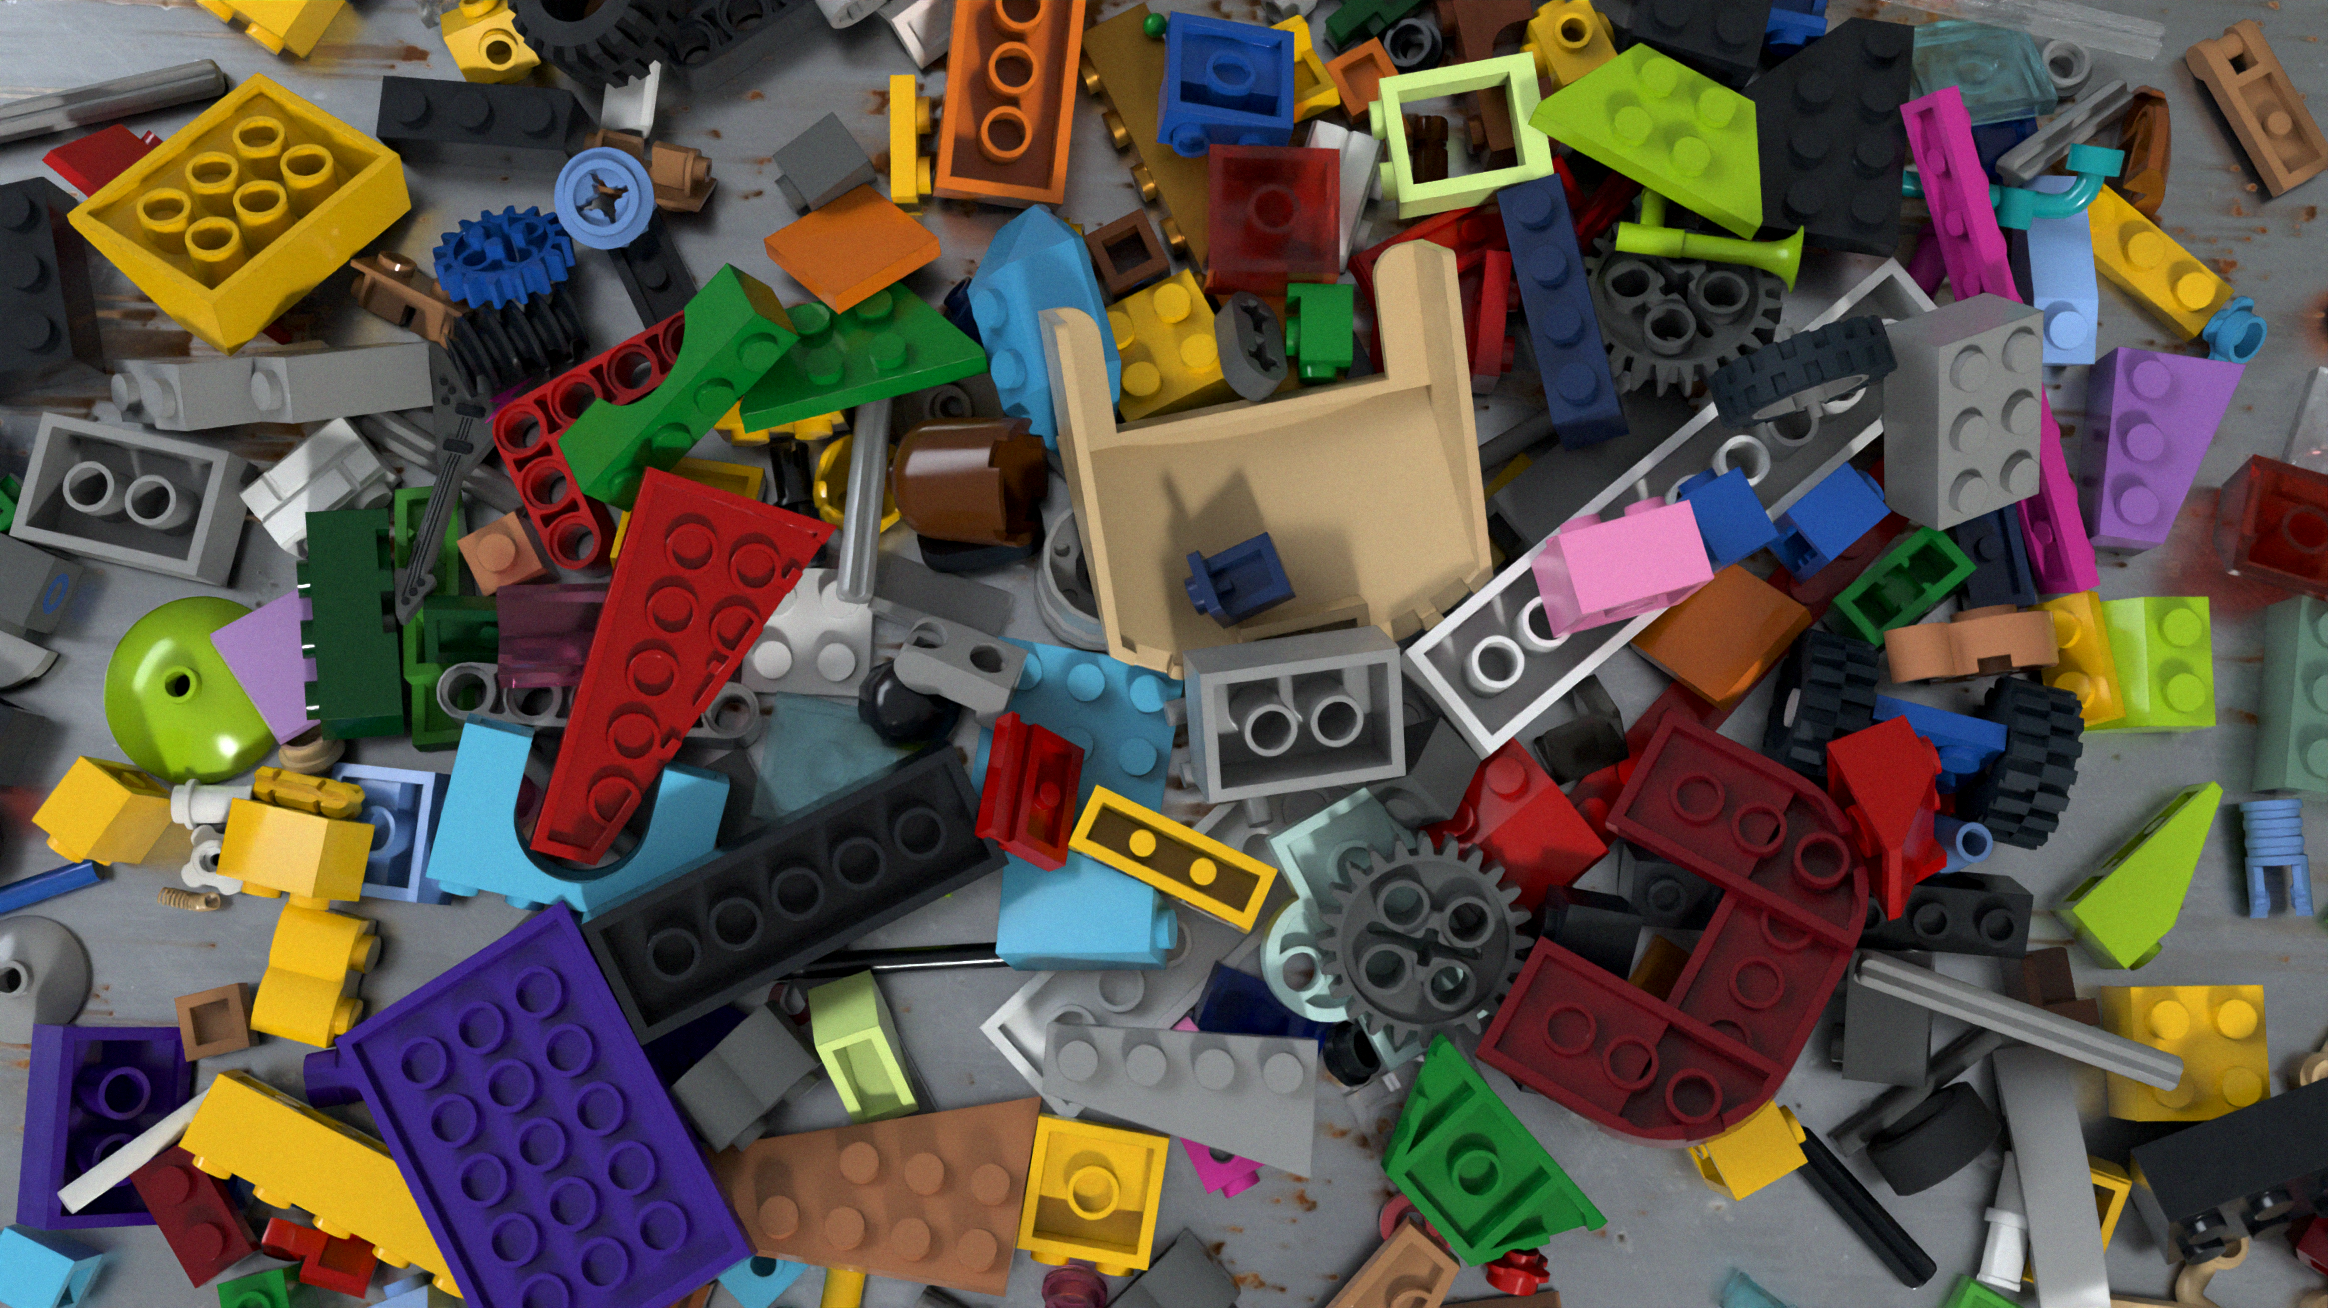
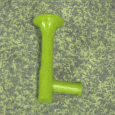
M1645 187L1641 193L1642 209L1640 224L1622 221L1619 223L1615 247L1617 251L1677 259L1686 257L1752 266L1779 276L1787 284L1789 293L1793 292L1802 252L1803 225L1800 226L1796 234L1786 239L1772 242L1740 240L1688 233L1682 229L1664 227L1666 207L1670 199L1648 187Z

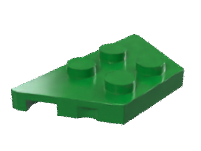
M897 281L840 314L836 313L822 300L784 309L800 338L744 394L739 412L745 433L747 434L988 373L984 349L900 281Z
M1440 1032L1431 1043L1380 1163L1387 1176L1470 1267L1499 1259L1506 1252L1513 1249L1526 1251L1549 1244V1236L1581 1226H1585L1588 1231L1603 1227L1608 1220Z

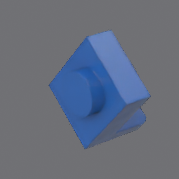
M1773 0L1762 47L1768 48L1771 53L1777 56L1790 58L1824 36L1828 22L1824 18L1828 0Z

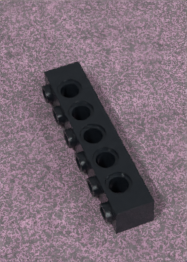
M1624 842L1618 896H1622L1644 916L1642 926L1705 931L1727 890L1636 843ZM1957 871L1945 878L1927 877L1915 884L1902 916L1888 921L1869 888L1867 917L1857 945L2025 959L2034 895L2010 876Z

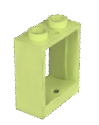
M1532 51L1379 79L1378 101L1368 102V111L1374 141L1385 139L1389 162L1378 164L1384 202L1396 200L1399 219L1498 202L1496 192L1554 174L1547 134L1528 125L1537 104L1541 102ZM1504 85L1518 166L1414 185L1400 103Z

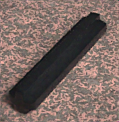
M1801 1126L1806 1136V1141L1800 1143L1799 1146L1808 1162L1798 1167L1797 1170L1905 1286L1916 1290L1926 1284L1937 1271L1936 1263L1810 1128Z

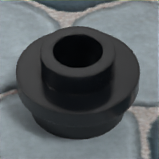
M1407 18L1395 23L1386 34L1383 48L1399 75L1436 69L1442 61L1445 43L1439 29L1429 20ZM1424 43V48L1417 57L1411 60L1407 59V53L1413 45Z
M1343 1021L1332 1025L1328 1029L1323 1046V1059L1328 1071L1345 1086L1356 1087L1365 1084L1372 1074L1378 1072L1381 1062L1361 1024Z

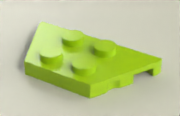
M1638 43L1539 102L1528 122V125L1749 241L1763 221L1755 102L1642 43Z

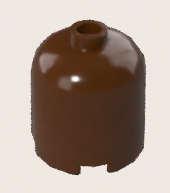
M940 417L920 421L911 427L903 436L896 454L890 459L886 470L887 488L893 495L896 508L903 522L921 536L932 539L1005 547H1022L1030 544L1040 527V522L1030 521L1035 497H1047L1049 483V463L1045 440L1043 436L1030 435L1029 428L1032 425V420L1029 417Z

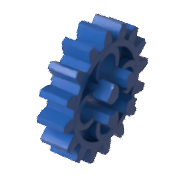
M514 205L507 206L501 215H493L489 210L481 211L482 220L475 223L462 219L458 222L461 231L459 233L444 232L441 235L443 246L435 247L432 251L436 261L433 265L442 291L448 290L453 302L467 298L470 308L474 309L485 301H492L495 309H502L506 301L516 298L517 302L522 305L529 302V293L534 291L546 295L551 293L552 290L549 282L551 280L566 281L569 278L566 267L576 264L571 236L562 224L559 223L557 213L551 212L541 216L537 206L528 208L523 214L516 213Z

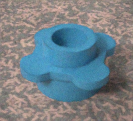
M2240 296L2233 302L2230 309H2222L2211 317L2203 331V339L2209 343L2210 347L2208 359L2242 364L2257 354L2267 335V323L2263 318L2251 313L2254 308L2253 299L2247 296Z

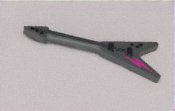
M434 342L429 345L436 455L440 469L406 568H397L394 571L396 615L400 624H409L424 605L425 596L432 595L438 587V583L432 573L463 480L476 469L496 445L492 428L493 421L499 410L508 403L549 381V372H544L539 365L526 371V379L520 381L516 376L503 383L501 388L478 393V396L471 398L465 390L455 366L440 343Z

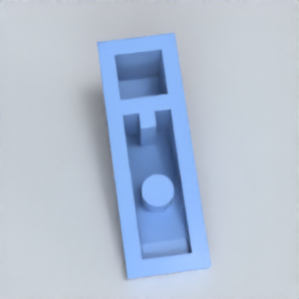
M2036 175L2017 188L2058 194L2069 190L2074 185L2077 176ZM2086 208L2084 211L2066 219H2041L2033 217L2030 230L2013 228L2011 273L2016 291L2021 296L2023 303L2044 311L2042 366L2071 367L2095 364L2099 298L2088 209Z

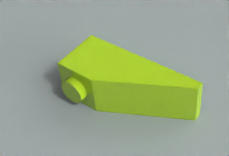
M2215 781L2192 784L2185 787L2049 910L2101 969L2126 970L2129 968L2131 971H2134L2149 963L2162 950L2163 946L2158 940L2175 925L2224 791Z

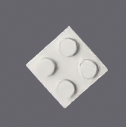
M805 568L802 572V577L790 594H786L766 622L763 632L745 655L742 663L741 684L753 691L754 694L859 699V686L873 668L876 617L867 608L868 603H846L837 598L836 590L839 569ZM876 573V575H875V585H874V594H873V596H877V584H878V574H877V573Z

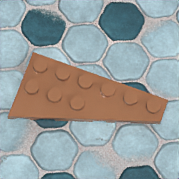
M1042 1096L759 1139L743 1152H740L734 1144L719 1154L711 1147L703 1149L758 1250L755 1256L1006 1297L1026 1195L1038 1118L1042 1112L1043 1100Z

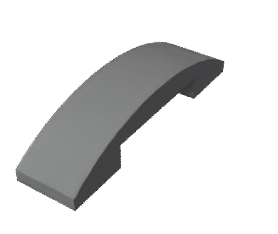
M2036 1045L1991 1051L2002 1116H2006L2030 1242L2031 1249H2028L2038 1308H2111L2095 1194L2079 1116L2064 1057L2062 1054Z

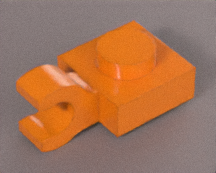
M1377 37L1323 64L1337 85L1340 99L1339 105L1352 126L1369 118L1368 102L1378 101L1379 79L1399 75ZM1402 114L1407 148H1409L1410 142L1407 137L1412 135V130ZM1385 142L1383 151H1384V153L1386 154V156L1388 157L1387 148H1386V142Z

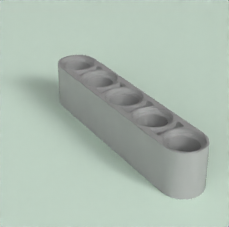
M475 662L458 663L448 668L440 677L436 688L437 700L442 710L462 728H464L469 713L535 728L533 736L562 738L582 670ZM727 681L705 713H701L682 740L683 744L681 746L735 750L739 747L745 748L753 744L759 737L763 727L762 712L753 691L743 684ZM477 683L487 686V696L480 707L472 711L458 709L457 699L459 693L465 687ZM540 688L553 691V701L546 712L536 716L523 714L522 703L529 692ZM737 702L749 708L750 714L747 722L736 730L721 729L715 724L717 712L728 703Z

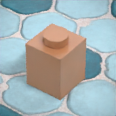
M515 511L456 541L484 596L528 597L562 579L553 560L548 555L534 524Z

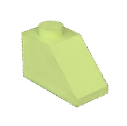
M869 969L807 990L815 1048L854 1125L894 1119L918 1111V1100L894 1023L871 970Z

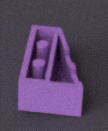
M2118 346L2095 361V364L2090 365L2077 487V504L2087 538L2091 542L2094 551L2136 556L2164 544L2247 364Z

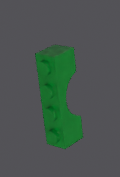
M728 262L684 307L685 330L681 350L672 370L661 385L646 398L630 405H614L598 397L557 440L582 493L629 513L633 508L645 466L668 473L800 338L773 289Z

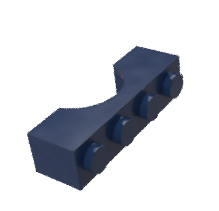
M1555 173L1496 192L1552 423L1566 452L1630 434L1616 377L1594 306L1586 273V259L1573 208L1560 174Z

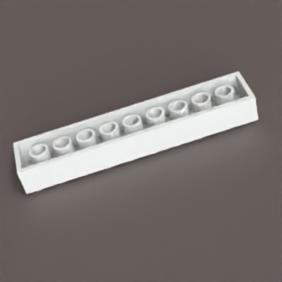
M1892 257L1800 332L1806 330L1811 332L1825 324L1839 320L1843 323L1853 317L1864 316L1866 318L1871 315L1881 317L1883 325L1887 326L1935 310L1938 307L1897 260ZM1884 378L1869 383V386L1857 392L1842 395L1843 398L1827 404H1821L1824 416L1815 420H1811L1808 411L1797 415L1790 414L1781 420L1767 424L1762 422L1750 428L1742 429L1740 427L1736 430H1727V428H1723L1715 404L1712 402L1567 521L1590 514H1599L1602 523L1626 516L1624 508L1658 496H1664L1666 505H1671L1682 497L1677 487L1693 476L1713 467L1719 477L1740 466L1773 523L1799 499L1884 431ZM1559 527L1400 656L1401 674L1437 717H1442L1481 761L1496 751L1668 609L1664 608L1553 638L1531 562L1547 547L1545 542L1547 539L1561 534Z

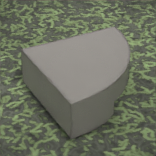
M0 631V691L23 684L33 677H39L52 665L58 653L25 638H19Z

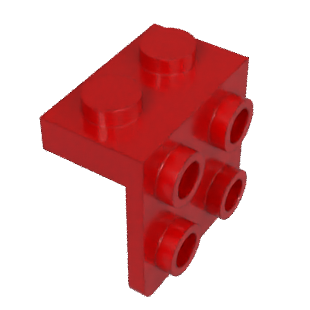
M1487 250L1480 267L1458 277L1472 393L1491 395L1500 378V373L1510 374L1512 369L1515 336L1504 334L1507 312L1516 313L1520 288L1517 275L1511 273V252ZM1373 313L1369 359L1376 372L1382 373L1385 370L1377 316Z

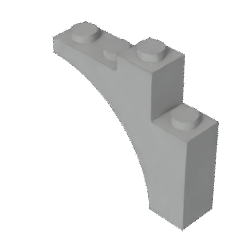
M386 342L318 349L233 354L231 357L227 355L113 359L115 375L111 380V394L115 406L121 411L122 422L155 424L156 429L191 431L254 422L295 424L434 406L426 342Z

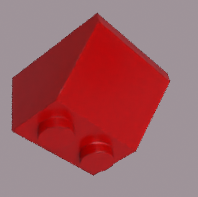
M1905 715L1827 743L1828 796L1844 813L1853 828L1852 835L1859 848L1863 864L1867 866L1869 888L1888 921L1902 916L1934 840V812L1941 807L1935 788L1936 775L1942 772L1939 755L1928 736L1917 737Z
M1511 737L1479 764L1453 819L1418 827L1420 830H1426L1433 847L1439 849L1448 833L1454 834L1458 841V855L1460 856L1473 843L1478 844L1483 851L1480 868L1488 862L1498 859L1505 868V871L1497 884L1515 880L1522 892L1509 905H1526L1531 913V917L1536 906L1539 903H1544L1549 884L1570 887L1610 853L1605 844L1556 783L1514 737ZM1524 922V923H1522V924L1516 926L1515 928H1520V927L1523 926L1526 922Z

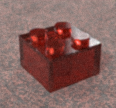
M1210 144L1203 169L1202 294L1234 295L1238 291H1246L1256 296L1285 297L1288 283L1336 284L1340 275V149Z

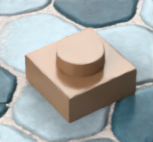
M234 983L174 998L186 1062L199 1061L260 1046L257 1031L250 1029L253 1009L248 983Z

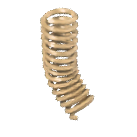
M163 887L157 897V903L159 904L162 892L165 890L161 900L163 906L171 905V907H180V909L184 908L194 912L216 910L221 905L220 896L213 891L190 893L185 890L181 891L176 888Z

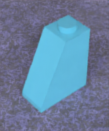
M1069 849L1066 866L1050 872L1005 851L1009 864L1003 867L996 954L1015 971L1166 970L1167 949H1174L1177 942V917L1174 909H1170L1168 903L1154 887Z

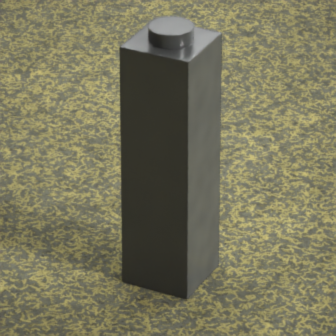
M1646 379L1636 391L1629 388L1620 397L1630 434L1567 452L1562 442H1560L1490 497L1485 503L1488 535L1512 564L1697 415L1688 405V400L1681 393L1679 386L1675 383H1669L1662 397L1656 396L1655 381Z

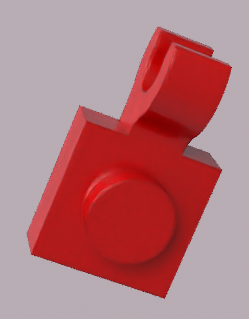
M270 1218L261 1241V1245H264L262 1254L288 1262H304L299 1274L300 1282L365 1299L380 1260L372 1253L375 1244L353 1233L349 1239H342L330 1235L319 1228L314 1230L279 1218Z

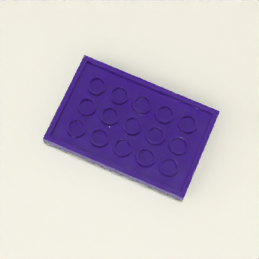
M564 900L344 1033L334 1041L468 1308H669L758 1253V1250L688 1119L671 1094L670 1086L647 1044L640 1045L580 926L581 920L577 912L571 910Z

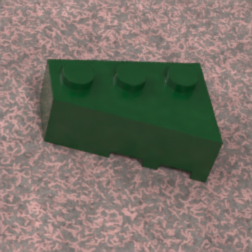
M388 508L305 512L308 560H296L299 599L311 598L313 620H300L303 659L316 658L317 681H304L307 720L320 719L323 741L404 734L403 704L393 592V570L391 567Z

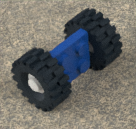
M1808 627L1798 635V639L1794 640L1790 646L1789 659H1784L1781 667L1782 676L1780 682H1776L1773 695L1775 698L1767 721H1769L1768 730L1763 738V746L1766 747L1763 753L1764 756L1806 777L1828 795L1827 743L1905 715L1917 737L1928 736L1937 750L1942 766L1941 774L1936 775L1935 788L1937 793L1950 794L1956 792V794H1960L1957 802L1958 813H1956L1961 815L1959 820L1982 824L1989 830L1993 841L2012 846L2037 850V845L2043 846L2048 841V832L2054 833L2059 825V812H2065L2070 801L2067 793L2070 784L2075 785L2078 771L2074 770L2076 759L2082 756L2083 743L2078 742L2084 731V718L2079 717L2083 707L2081 701L2076 700L2077 694L2075 692L2005 675L2004 678L1999 677L1995 680L1994 688L1989 687L1984 695L1985 705H1979L1974 717L1875 693L1874 687L1879 681V669L1875 668L1879 661V655L1875 651L1876 646L1873 643Z

